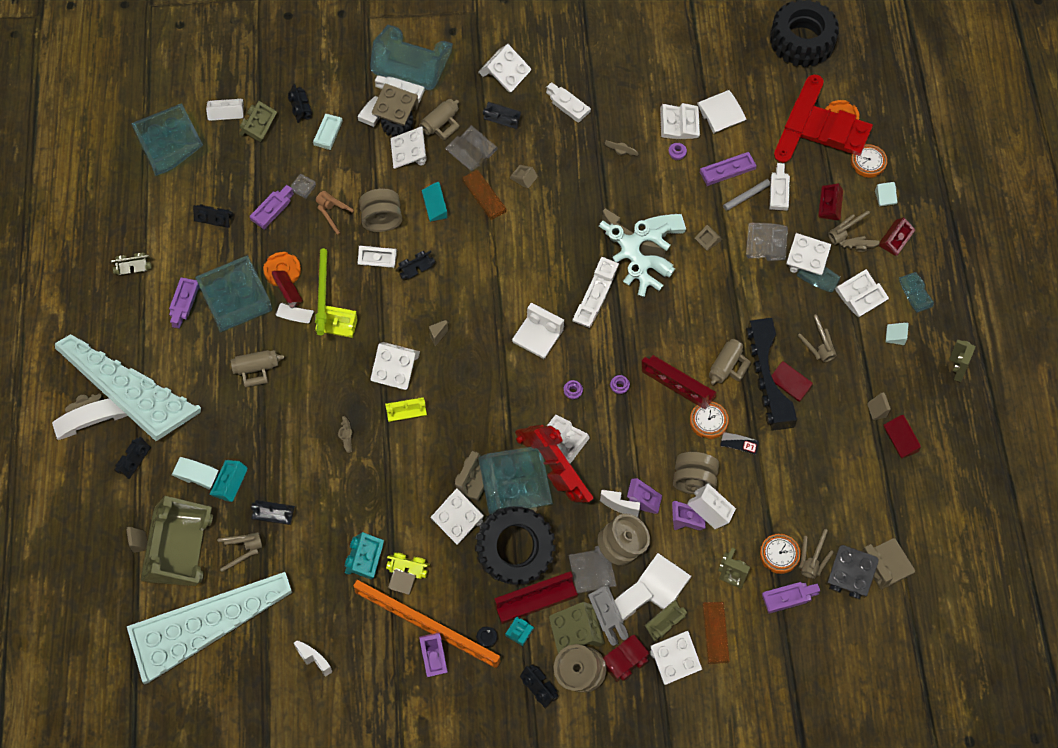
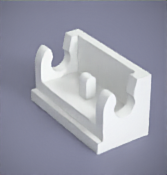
M708 483L694 492L696 497L690 499L687 503L714 529L728 524L736 509Z

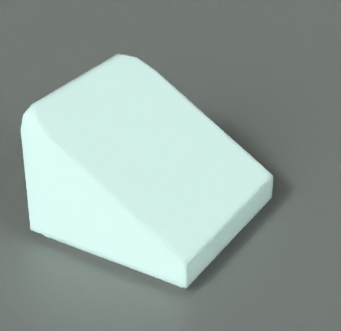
M895 183L878 184L875 194L879 206L897 204Z
M908 323L888 324L885 342L905 345L908 335Z

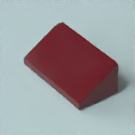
M839 183L822 186L819 218L840 220L843 189Z
M904 217L897 219L881 239L879 246L898 256L915 232V229Z
M272 271L273 279L289 307L293 308L301 304L303 300L287 272Z
M784 361L779 364L771 375L778 387L799 402L811 390L813 385L810 380Z
M900 415L883 425L901 459L919 452L921 445L904 415Z

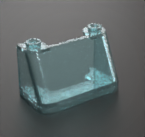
M387 25L373 41L370 63L372 72L386 78L393 77L425 87L426 90L435 88L451 55L453 43L439 41L435 45L434 51L402 42V31L395 26Z

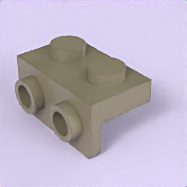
M472 451L469 457L465 459L461 473L455 479L456 488L465 497L479 500L494 470L493 465L484 463L479 453Z

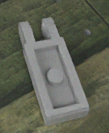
M605 585L588 594L601 628L605 632L610 644L613 646L618 644L616 634L612 630L615 627L622 640H626L628 633L626 627L622 624L623 620L609 587Z

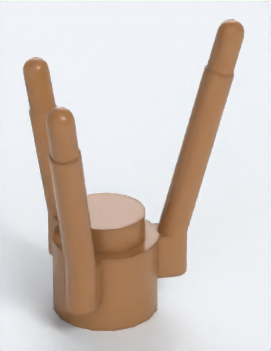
M322 191L316 197V202L319 204L317 208L323 213L336 234L339 235V230L325 209L329 210L336 205L350 212H354V210L335 199L326 191Z

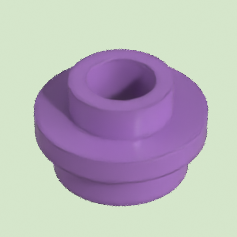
M674 143L669 147V155L672 159L681 160L685 157L687 149L683 144Z
M622 375L615 376L610 383L612 391L617 394L626 393L630 385L629 380ZM617 384H622L623 387H617Z
M571 380L564 385L566 397L577 399L582 395L583 387L578 381ZM570 389H575L576 392H570Z

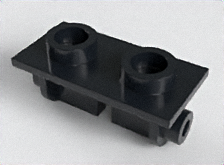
M293 84L288 92V100L292 105V113L296 117L297 123H299L301 118L310 119L312 111L309 104H303L308 102L305 90L302 87L296 88V85Z
M488 102L487 107L483 110V115L486 120L517 129L521 111Z
M203 204L193 206L194 221L230 227L229 219L233 217V212L230 209L217 208L216 210L214 207L204 206Z
M424 250L414 255L415 259L411 261L406 259L400 262V267L396 269V272L401 270L402 273L399 274L401 279L408 280L417 275L416 267L421 272L433 267L435 260L433 257L429 258L428 256L431 250L427 253Z
M142 437L132 440L125 451L127 456L122 455L118 463L115 464L116 468L114 470L119 474L123 473L130 479L151 447Z
M256 500L255 503H252L251 510H253L251 519L291 525L295 506Z
M532 664L529 667H525L519 677L522 679L523 684L535 695L536 700L546 709L551 701L554 702L559 698L558 691L550 681L545 684L542 683L546 677L538 666L535 667Z

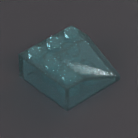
M182 103L131 123L135 136L155 176L172 170L203 146Z
M248 255L195 277L219 332L272 311L270 299Z
M521 448L489 453L478 457L489 515L495 513L500 508L511 506L530 509L553 504L546 468L543 464L544 458L537 448Z

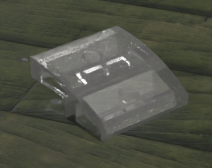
M471 125L461 137L457 136L445 149L472 171L493 155L497 147Z
M749 223L746 249L747 258L766 257L767 261L786 260L788 227L771 223Z

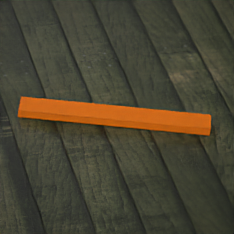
M359 580L353 585L356 594L431 634L440 632L442 640L494 668H497L500 664V656Z

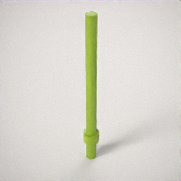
M324 248L320 250L318 312L315 315L318 335H324L325 324L327 323V315L325 313L327 249Z

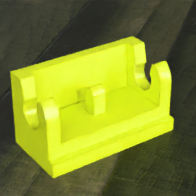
M325 305L327 323L325 324L324 333L353 338L358 320L356 311Z

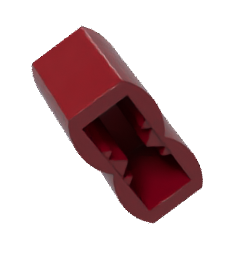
M632 635L609 652L603 659L606 663V670L618 682L619 680H627L633 674L631 671L636 667L640 669L646 665L650 653L636 636Z

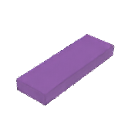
M747 152L700 168V174L706 185L709 186L755 170L756 164L750 153Z

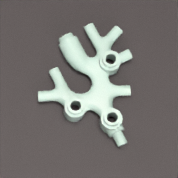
M641 220L635 224L634 233L627 235L623 233L621 226L609 225L602 221L599 227L606 231L605 234L609 236L611 241L618 242L621 246V251L612 257L613 260L619 262L622 259L628 258L632 261L628 266L629 274L623 282L629 286L633 279H639L638 296L645 297L646 289L649 285L660 291L663 284L648 275L647 269L653 268L664 277H670L676 268L662 257L642 255L639 247L642 242L648 240L667 251L671 245L662 239V234L671 229L669 224L666 223L657 229H650L649 224ZM644 226L645 230L641 231L639 227ZM617 230L619 231V234L614 235L613 232ZM638 267L639 270L637 272H634L632 268Z

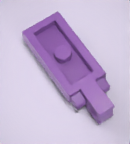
M286 185L280 192L273 191L250 215V220L262 229H265L287 207L291 201L290 198L294 194L293 189Z
M180 278L169 308V315L172 317L170 321L172 327L180 328L182 320L187 319L200 286L199 281Z
M799 582L763 592L762 597L769 614L805 604L812 600L811 597L819 595L820 589L818 583L807 586L806 583Z

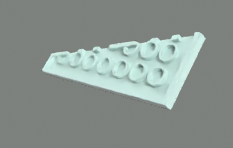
M71 334L55 343L57 351L155 441H158L201 413L199 405H192L183 396L178 397L174 395L170 389L156 385L154 380L132 368L128 369L122 366L118 360H111L106 357L105 353L93 350L89 347V344Z
M283 572L127 626L143 684L156 679L291 594L292 591L286 573Z

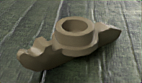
M605 141V145L615 149L616 153L620 156H624L626 153L638 156V152L628 147L625 143Z
M851 239L844 243L843 248L848 247L852 249V247H855V251L865 252L867 248L878 246L879 241Z
M92 394V397L89 398L87 395L78 396L76 402L69 404L65 408L66 413L99 401L101 394Z
M343 416V422L341 423L343 427L339 429L338 436L343 440L346 452L350 453L352 452V430L350 422Z

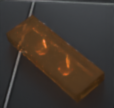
M479 170L462 177V181L490 220L506 213L505 206Z
M705 602L702 606L708 664L729 663L724 602Z

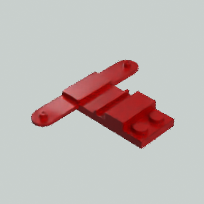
M810 75L806 79L787 120L785 129L775 149L774 157L778 162H788L792 158L800 137L861 156L873 124L857 120V115L842 110L835 113L831 109L826 110L814 106L823 87L824 80L819 75Z
M535 425L515 431L516 440L519 444L522 443L524 446L532 447L533 449L537 448L546 460L543 464H549L552 469L547 476L557 491H566L568 498L574 502H590L593 499L591 493L557 446V444L563 442L558 429H555L553 426Z

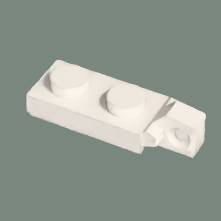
M377 75L375 79V87L382 89L385 83L417 94L418 102H420L425 91L423 86L393 77L386 78Z
M552 82L546 87V93L550 95L552 103L579 123L590 113L591 108L566 89L558 88Z
M777 163L776 173L771 175L769 209L788 211L790 176L784 174L785 164Z

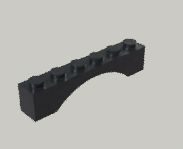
M764 318L750 320L748 328H746V337L751 342L749 347L750 354L755 359L753 363L754 371L759 376L757 382L759 390H762L763 393L762 405L767 410L766 422L770 424L771 431L794 428L797 417L793 402L778 389L769 370V350L774 343L776 331L773 319Z

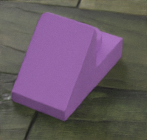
M638 478L631 479L627 495L630 499L629 501L639 502V510L657 514L662 495Z
M677 501L672 502L674 530L685 526L696 530L705 529V520L689 505Z
M440 632L420 636V645L427 677L447 673Z

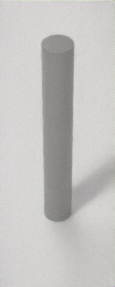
M768 179L764 180L724 204L723 208L726 211L730 210L770 186V181Z

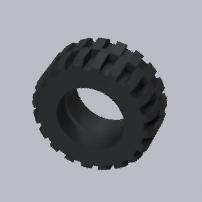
M791 1L783 5L774 16L770 32L772 49L776 51L780 58H784L783 61L791 62L794 66L802 65V67H808V65H818V62L822 63L826 58H829L835 48L839 34L838 20L826 5L822 6L818 1ZM799 27L807 28L815 32L817 37L811 39L801 38L791 30Z
M518 506L500 508L495 513L488 515L485 522H482L479 526L480 531L476 533L475 538L477 539V545H475V551L478 554L477 560L483 566L482 569L491 575L490 577L503 583L517 585L536 580L540 577L541 573L546 572L548 569L547 565L552 563L554 558L551 556L552 552L555 551V545H553L555 537L554 533L550 531L551 526L543 520L544 517L535 513L532 509ZM511 526H520L526 529L533 541V548L529 558L525 562L516 565L503 561L497 552V539L500 533Z

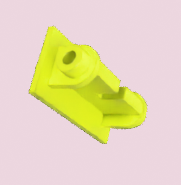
M424 397L385 404L388 422L427 415Z
M397 552L387 557L392 559L391 562L388 561L386 569L390 570V572H393L394 569L405 571V568H409L408 573L416 575L415 578H426L427 570H424V568L430 566L429 563H425L426 559L414 557L412 560L406 558L405 554Z

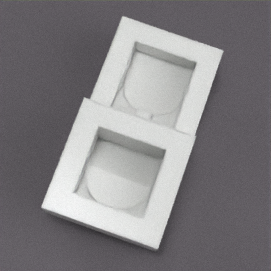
M373 97L358 115V121L373 127L376 125L380 117L372 115V110L378 97Z
M601 490L600 501L622 514H631L638 517L639 502L620 500L621 492Z
M640 580L614 601L624 621L633 615L639 607L651 600L653 596Z
M300 641L294 642L296 650L307 665L315 661L325 677L332 673L331 666L316 650Z

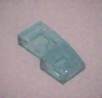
M827 267L824 268L822 275L800 269L796 275L811 285L828 292L834 291L840 279V276Z

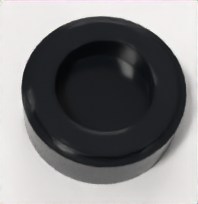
M482 627L476 635L477 643L484 648L493 647L497 642L496 631L491 627Z

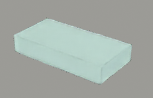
M325 114L313 141L314 146L331 150L343 122L342 118Z

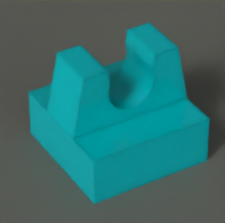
M516 617L505 633V636L523 646L534 630V627L523 619Z

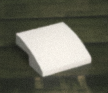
M730 90L697 103L703 118H707L713 134L746 120L740 105Z
M684 103L680 107L662 104L660 108L661 137L693 139L700 136L698 106Z
M867 269L834 288L845 304L858 317L889 299L880 283L876 284Z
M555 415L547 425L553 426L560 431L563 442L557 444V446L569 463L574 460L590 439L587 433L573 427L570 421L558 415Z
M658 553L638 581L641 580L653 597L650 601L664 609L678 598L680 592L691 579V575Z

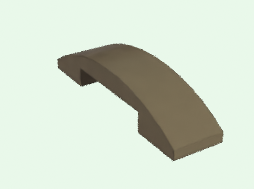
M605 208L602 221L609 225H619L620 217ZM621 226L623 233L627 235L633 234V232ZM615 230L613 234L618 235L619 231ZM648 240L642 242L639 247L640 253L649 256L663 257L666 251L656 243Z

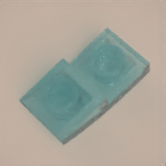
M916 272L899 278L903 291L916 313L933 307L934 301L925 291V283Z

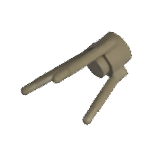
M866 211L853 219L855 215L852 214L836 228L828 232L830 241L834 245L839 243L840 247L843 246L848 236L846 229L867 216L870 212ZM862 236L851 239L865 240L866 237Z
M815 314L814 319L824 344L818 347L819 351L817 352L802 334H798V337L813 352L817 360L822 359L823 362H828L837 356L836 351L833 348L828 329L823 330L819 318Z
M824 529L813 558H808V560H806L808 537L804 536L799 569H802L801 574L808 578L815 579L817 576H820L822 569L833 554V551H830L819 566L817 558L826 538L827 529Z
M259 533L218 538L217 541L224 542L225 545L244 542L245 549H250L246 554L220 568V571L223 572L249 556L258 554L257 549L262 548Z

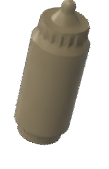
M448 99L423 118L419 124V127H423V133L425 135L436 133L442 140H446L460 127L452 118L459 109L457 106L459 100L453 101ZM449 121L451 126L442 133L439 128Z
M731 339L726 342L713 363L709 373L712 385L716 382L722 383L728 376H731L736 381H741L751 362L741 355L743 345L738 340ZM739 360L742 362V365L737 373H735L732 369Z
M266 350L235 356V359H231L233 374L243 376L245 387L268 383L266 370L278 366V362L284 359V355H278L274 350ZM263 372L261 377L246 379V374Z

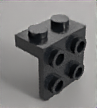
M841 545L831 573L827 578L826 585L830 586V590L841 593V590L849 592L848 596L858 600L861 597L865 598L868 595L879 559L876 556Z

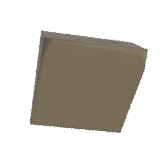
M519 165L510 176V179L525 188H529L538 176L533 167Z
M708 225L695 237L707 251L722 240Z
M447 320L429 326V335L434 346L448 332Z
M884 392L867 404L873 420L886 418L890 411V406Z
M127 527L128 543L132 552L145 551L147 547L145 531Z
M394 569L388 589L410 595L416 575L400 569Z

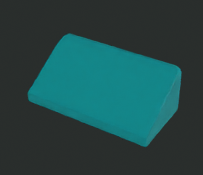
M436 182L422 190L430 222L447 218V209L440 183Z
M225 460L210 495L233 502L247 472V467L240 461Z

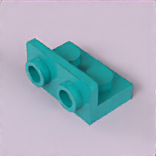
M363 532L353 537L350 543L352 550L346 558L344 565L346 567L345 573L348 575L355 573L368 579L374 578L384 540Z

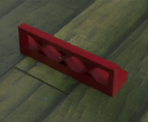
M652 355L650 359L647 357L642 359V372L703 409L706 410L716 397L714 390L658 357Z
M570 571L494 598V606L501 624L513 621L516 617L521 618L577 598L578 594L573 584L572 572Z

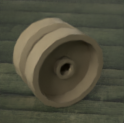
M374 189L360 197L361 221L365 229L373 232H385L401 224L400 199L395 191L390 189Z
M685 452L677 456L676 472L673 478V486L676 489L695 495L694 492L708 483L716 490V475L718 474L719 461L715 457L700 452Z
M621 514L600 530L597 542L601 553L607 560L616 565H627L647 550L650 544V535L647 527L638 517L631 514Z
M578 644L568 645L555 658L553 666L554 675L558 683L565 689L582 693L592 692L605 679V660L593 648Z

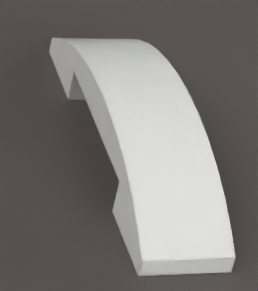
M601 257L586 295L574 315L573 322L588 328L592 326L607 296L619 263Z
M105 399L74 409L53 421L52 424L57 440H61L77 434L76 430L110 418L118 420L128 415L111 399Z

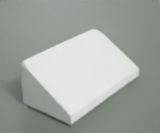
M243 99L208 101L206 108L208 120L243 118Z
M359 246L358 264L395 268L397 249Z

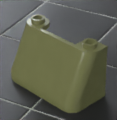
M164 496L154 508L141 581L196 586L198 583H201L203 571L198 566L203 530L211 525L213 514H210V506Z

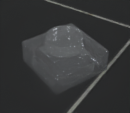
M300 174L290 187L294 193L306 199L315 188L316 182Z

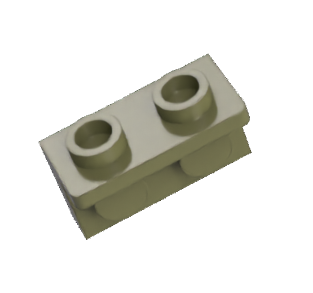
M260 101L255 106L251 105L247 112L249 115L248 119L244 118L239 126L242 129L239 135L243 136L246 133L261 142L277 111Z
M957 340L949 359L956 363L953 372L956 373L954 380L958 382L962 381L976 347L968 341Z
M731 548L730 552H725L718 569L721 572L719 579L742 589L750 567L741 560H733L735 548Z

